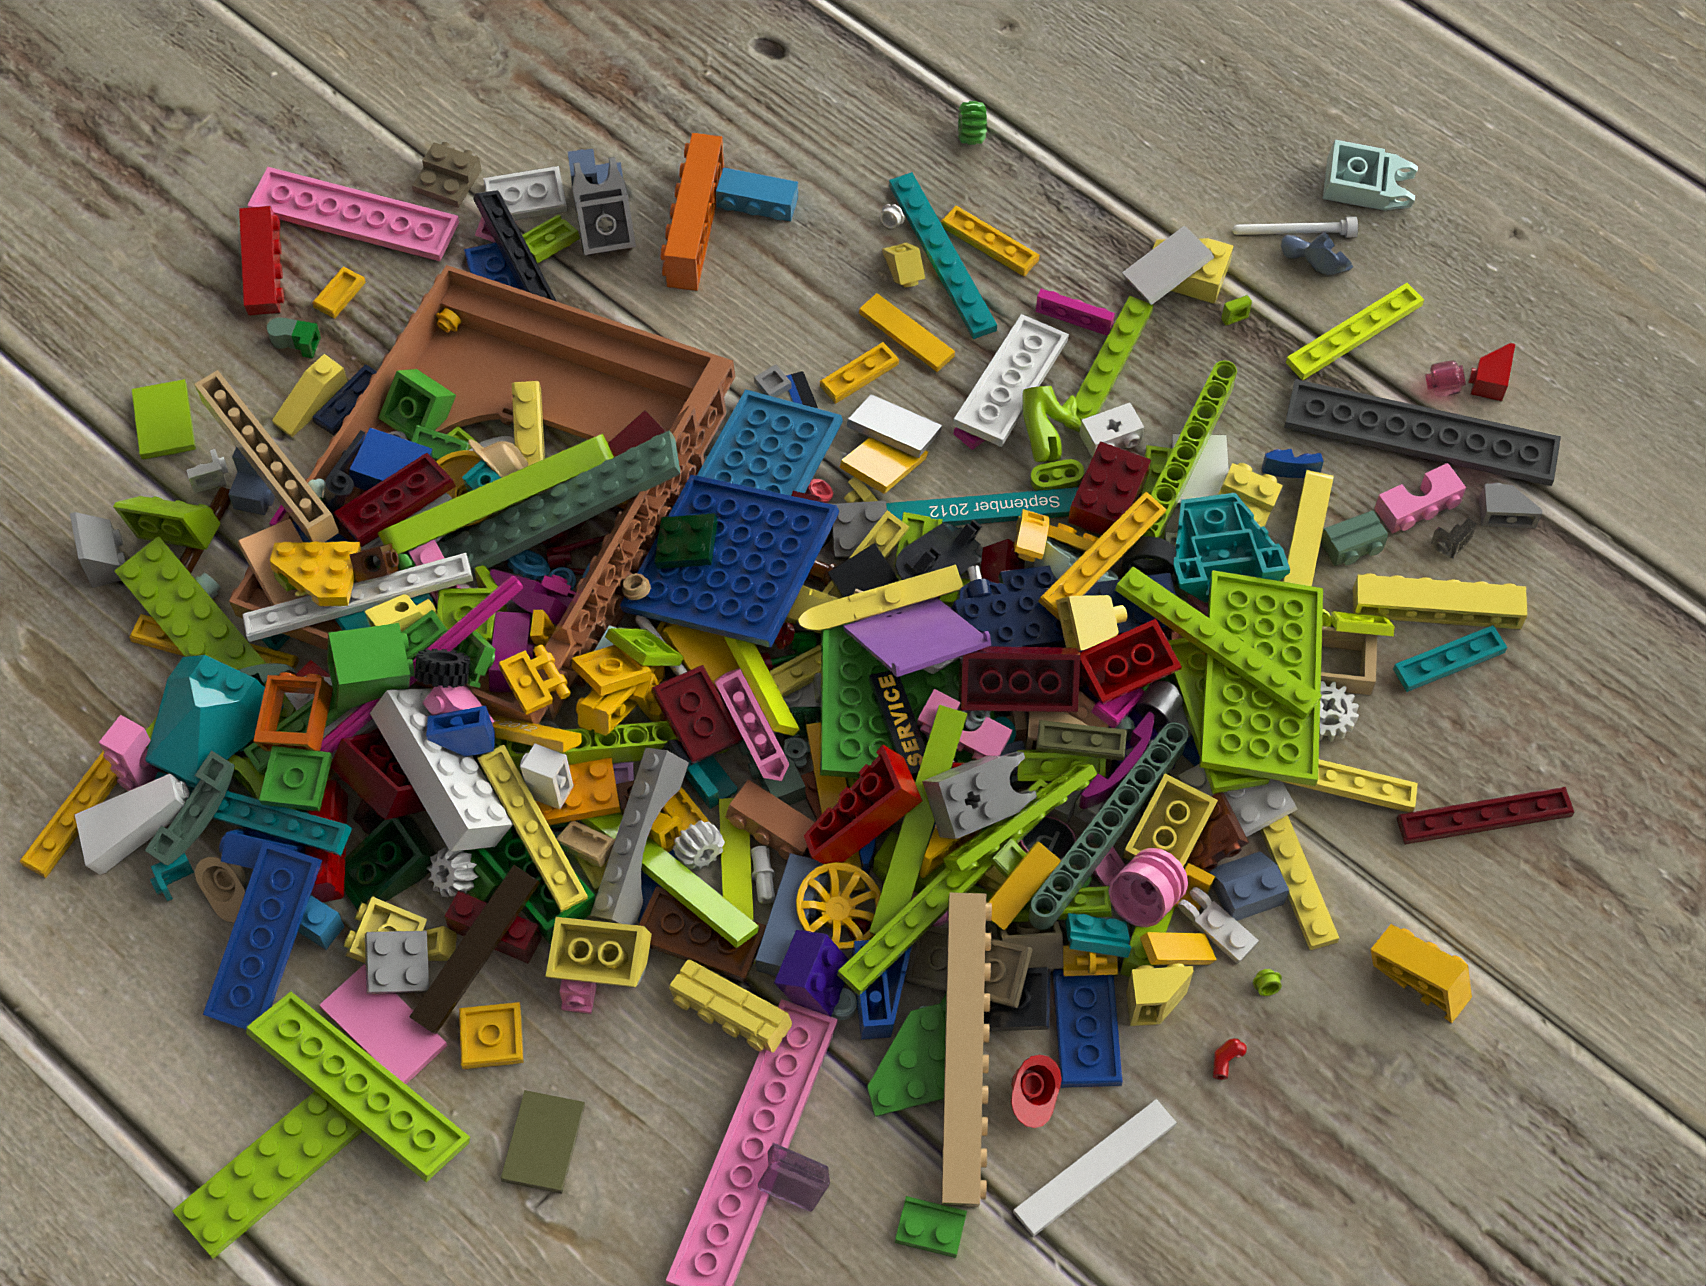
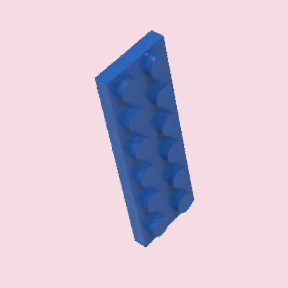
M263 841L203 1015L246 1030L248 1025L272 1007L322 863L321 859Z

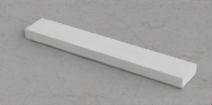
M1157 1099L1016 1207L1013 1213L1034 1237L1175 1127L1177 1122Z

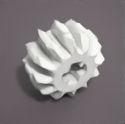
M700 820L695 825L689 824L688 829L681 830V836L674 840L676 844L673 850L678 860L689 870L695 869L698 871L703 866L708 867L710 862L717 860L716 856L723 852L722 847L725 841L715 825H712L709 821L703 822Z
M443 848L438 851V854L430 857L432 865L427 867V869L431 872V877L428 880L434 882L433 891H438L441 897L448 898L455 897L458 891L467 894V891L474 888L472 880L478 876L473 872V868L477 864L470 862L472 854L465 853L464 850L450 851L448 848Z

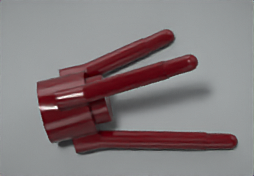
M606 535L582 540L566 546L547 548L550 570L559 567L569 568L567 565L572 564L571 551L601 543ZM569 568L576 575H583L586 570Z

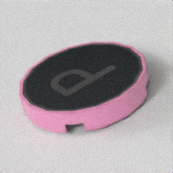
M1045 816L1018 842V845L1027 854L1036 841H1039L1062 861L1075 844L1076 838L1074 832L1067 824L1057 818Z

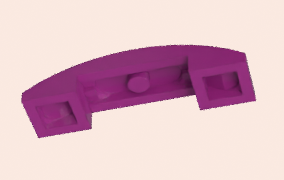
M1149 711L1132 732L1130 745L1134 749L1111 777L1106 779L1098 773L1081 793L1079 802L1081 809L1085 810L1109 799L1149 747L1154 724L1153 713Z

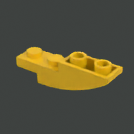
M1022 509L1021 516L1018 517L1016 523L1017 534L1013 544L1014 551L1019 554V558L1034 562L1035 558L1042 560L1049 529L1048 516Z

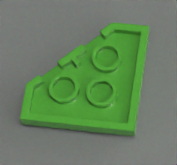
M940 1003L912 1010L908 1014L867 1086L874 1117L944 1099L946 1023Z

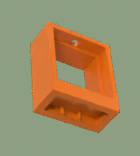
M281 672L279 676L268 675L253 742L264 751L270 752L272 746L320 751L333 692L332 687L324 680V677L317 674H307L306 677H297L287 672ZM284 693L314 694L306 733L276 732Z

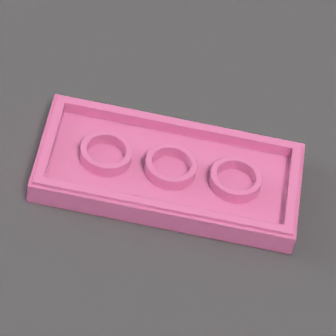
M365 964L319 1005L358 1046L405 1084L412 1080L447 1047L446 1041L438 1034H433L409 1017L413 1010L396 993L367 994Z

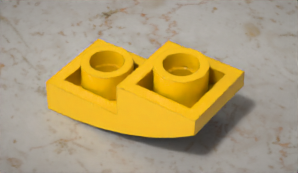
M651 673V680L638 684L633 696L639 707L652 722L667 721L651 692L652 687L659 685L656 675Z

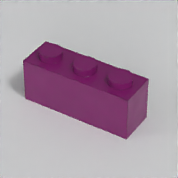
M496 612L492 646L496 650L494 652L495 659L493 665L489 668V691L512 692L499 669L500 661L525 650L530 659H534V644H530V642H533L530 637L531 613Z

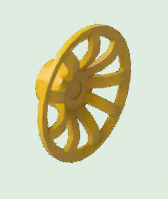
M828 863L815 868L802 881L796 896V912L799 922L805 931L815 932L822 925L832 928L831 940L840 950H849L853 948L854 941L870 940L875 935L869 933V931L863 935L859 927L852 921V919L859 918L872 922L874 914L868 911L855 910V906L867 900L875 899L877 908L881 893L874 880L858 867L847 863ZM836 870L853 874L843 892L839 891V880ZM828 872L831 885L830 893L814 878ZM860 878L871 891L851 899L849 895ZM808 885L819 894L821 902L803 901ZM803 909L818 910L819 919L809 925ZM841 926L847 927L853 933L856 940L839 942Z

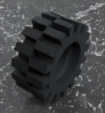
M424 649L417 653L414 678L418 682H423L426 685L432 684L434 687H438V685L443 686V688H448V686L455 688L458 685L464 686V684L468 683L469 656H464V653H457L454 650L432 649L430 651Z

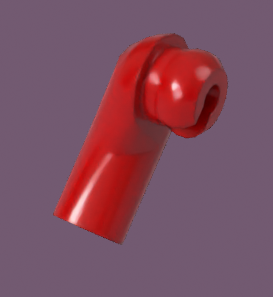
M1232 1038L1215 1051L1213 1078L1218 1080L1228 1079L1229 1061L1234 1057L1240 1058L1246 1054L1247 1047L1245 1043L1240 1042L1238 1038Z

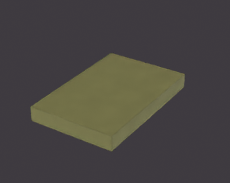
M524 1090L501 1181L562 1194L585 1109V1102Z

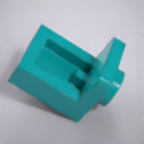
M185 852L168 866L162 862L150 866L155 875L150 881L157 895L163 893L167 901L172 900L173 897L167 885L194 873Z

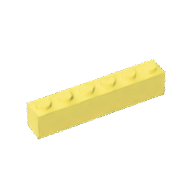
M1371 573L1358 574L1353 586V613L1386 616L1389 620L1482 627L1494 625L1496 628L1521 629L1527 618L1526 586H1516L1511 583L1498 585L1488 584L1483 581L1471 583L1460 582L1455 579L1443 581L1432 580L1427 577L1415 579L1404 578L1399 575L1387 577Z

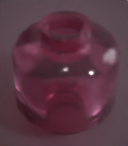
M1454 360L1434 363L1430 367V373L1425 374L1427 389H1433L1437 397L1458 394L1461 392L1462 386H1466L1463 365L1458 366V363Z

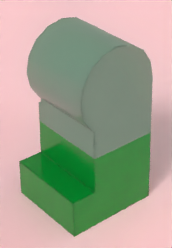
M277 317L267 324L268 335L274 347L278 349L287 347L301 350L303 357L313 359L321 339L316 323Z

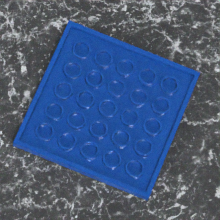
M690 475L668 517L715 513L718 521L712 565L658 569L655 564L657 536L637 573L649 580L651 585L650 592L638 600H630L624 597L620 607L625 613L772 647L839 514L837 505Z

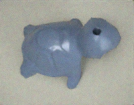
M1326 232L1319 235L1312 243L1306 242L1294 235H1286L1282 238L1281 248L1287 258L1305 257L1311 266L1321 274L1334 275L1353 268L1351 261L1341 251L1335 254L1331 250L1335 245Z

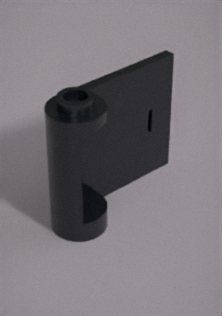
M360 430L347 450L343 451L341 458L327 476L321 496V501L331 512L338 530L342 528V525L336 519L333 512L344 506L346 497L353 491L354 483L349 476V469L363 443L366 432Z

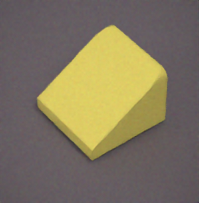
M445 926L424 930L427 931L428 961H448L456 950L457 934Z

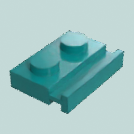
M1068 913L1065 924L1068 941H1070L1069 949L1129 957L1131 945H1129L1130 938L1126 922L1114 918L1104 919L1091 917L1087 914Z

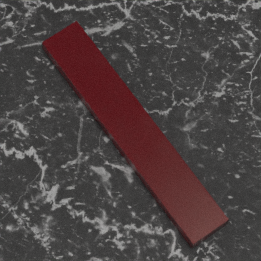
M1566 787L1398 814L1396 819L1404 845L1567 818L1572 817L1575 812Z

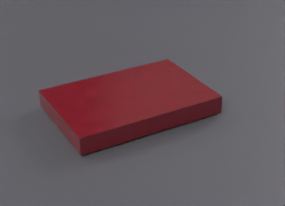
M703 665L652 687L651 692L676 739L692 761L690 765L743 741L741 733Z

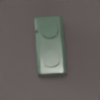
M1369 511L1324 528L1320 543L1326 553H1328L1334 566L1342 563L1351 565L1366 554L1370 556L1379 554L1385 547L1388 533L1384 526L1380 524L1376 513Z

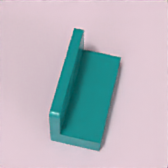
M713 756L687 766L685 778L709 809L717 806L719 799L729 798L737 793V786Z

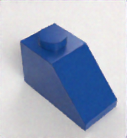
M486 706L428 716L426 737L429 741L465 757L494 751L495 730Z

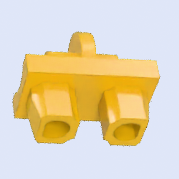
M1063 945V976L1118 974L1117 956L1069 949V945Z

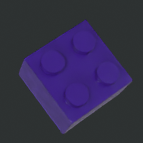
M796 930L774 984L792 1003L832 1016L845 984L837 976L838 970L849 959L827 934Z

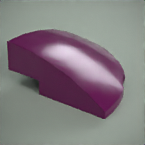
M492 569L490 572L498 587L510 576H515L523 585V589L511 600L531 614H533V610H544L555 625L559 624L573 599L552 593L539 582L495 569Z

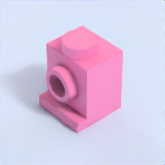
M562 979L560 986L561 1009L592 1014L597 987L596 983Z

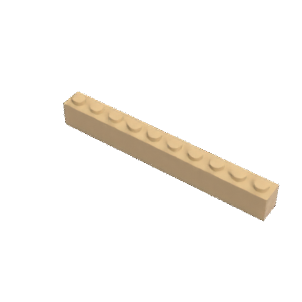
M950 892L948 901L941 1205L979 1207L980 1199H986L987 1183L986 1180H981V1167H987V1148H981V1136H987L988 1117H982V1105H988V1086H982L983 1073L988 1074L989 1055H983V1042L989 1043V1024H984V1012L990 1011V993H984V982H990L991 963H985V951H991V933H985L986 921H991L992 903H986V894Z

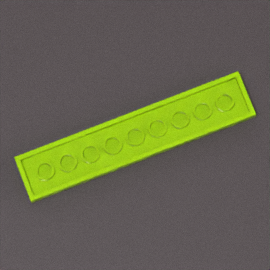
M159 536L114 571L185 657L206 655L236 670L266 664ZM259 679L258 681L265 687L266 684ZM285 693L283 698L284 708L280 712L278 724L297 711Z

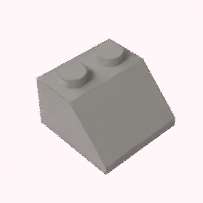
M77 512L70 513L78 559L92 588L122 581L114 572L127 561L124 552L119 550V546L123 545L120 530H114L111 521L108 519Z

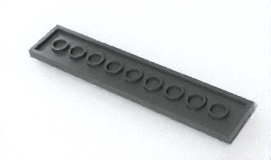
M1295 379L1284 425L1286 429L1552 486L1554 482L1561 436L1298 379Z

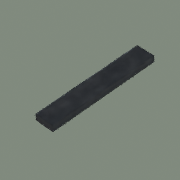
M495 190L476 193L473 200L520 290L556 301L500 192Z

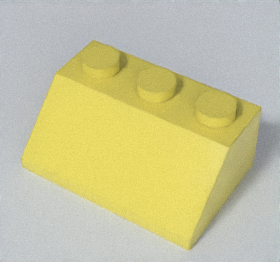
M1164 774L1125 848L1123 858L1131 861L1141 850L1158 848L1172 854L1184 867L1218 800Z
M556 917L545 977L636 987L647 965L652 934L644 926Z

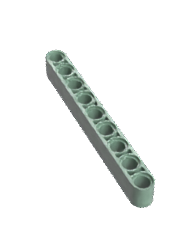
M1172 722L1163 727L1035 894L1029 911V921L1033 927L1045 930L1054 925L1157 789L1164 774H1168L1182 756L1188 738V731L1182 724ZM1168 739H1175L1178 743L1170 742ZM1153 759H1158V760L1162 761L1163 763H1161V764H1160V763H1155V762L1152 761V760H1153ZM1136 780H1143L1147 784H1139ZM1120 801H1127L1132 805H1123ZM1104 822H1111L1115 826L1108 827L1104 824ZM1094 843L1097 844L1099 848H1091L1087 844ZM1071 865H1079L1083 869L1075 870ZM1061 886L1067 891L1058 892L1054 887ZM1045 908L1050 913L1041 914L1037 911V909Z

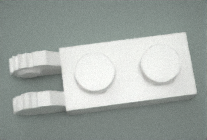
M1194 887L1189 894L1204 911L1200 914L1195 906L1184 899L1178 903L1180 911L1193 922V926L1201 933H1206L1210 941L1238 964L1256 946L1259 940L1215 901L1212 902L1205 892L1200 888Z

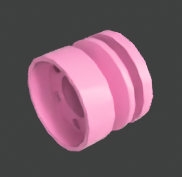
M1158 848L1141 850L1111 881L1109 887L1110 902L1115 911L1125 921L1140 927L1156 925L1186 894L1188 886L1187 874L1182 864L1172 854Z

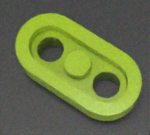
M1074 459L1040 464L1033 468L1030 484L1036 491L1074 488L1080 485L1083 480L1084 467L1079 461ZM1066 475H1072L1074 477L1068 478L1066 477Z

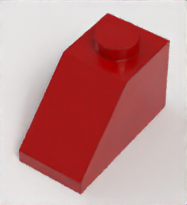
M1509 343L1481 357L1477 368H1471L1468 383L1472 384L1471 395L1498 401L1503 400L1508 388L1516 344Z

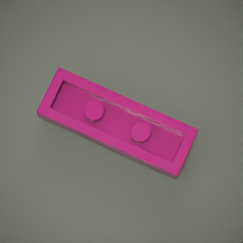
M1042 288L1037 295L1035 312L1106 336L1109 335L1113 328L1115 313L1105 308H1098L1081 300L1072 299Z

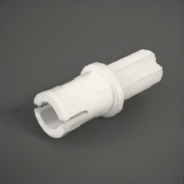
M757 846L751 849L754 870L752 879L756 881L758 901L761 904H771L775 898L773 885L775 871L771 868L770 852L766 846Z

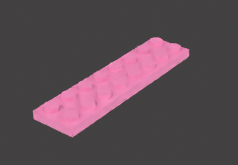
M267 167L247 205L248 208L271 206L274 215L279 216V220L436 261H441L459 224L457 215Z

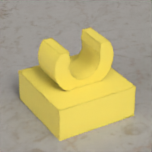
M853 477L848 481L854 490L844 497L847 503L878 501L861 480Z

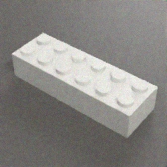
M432 688L387 690L370 714L450 851L495 847L512 827L513 823L472 755L465 757L427 739L428 716L432 715L423 705V701L432 691Z

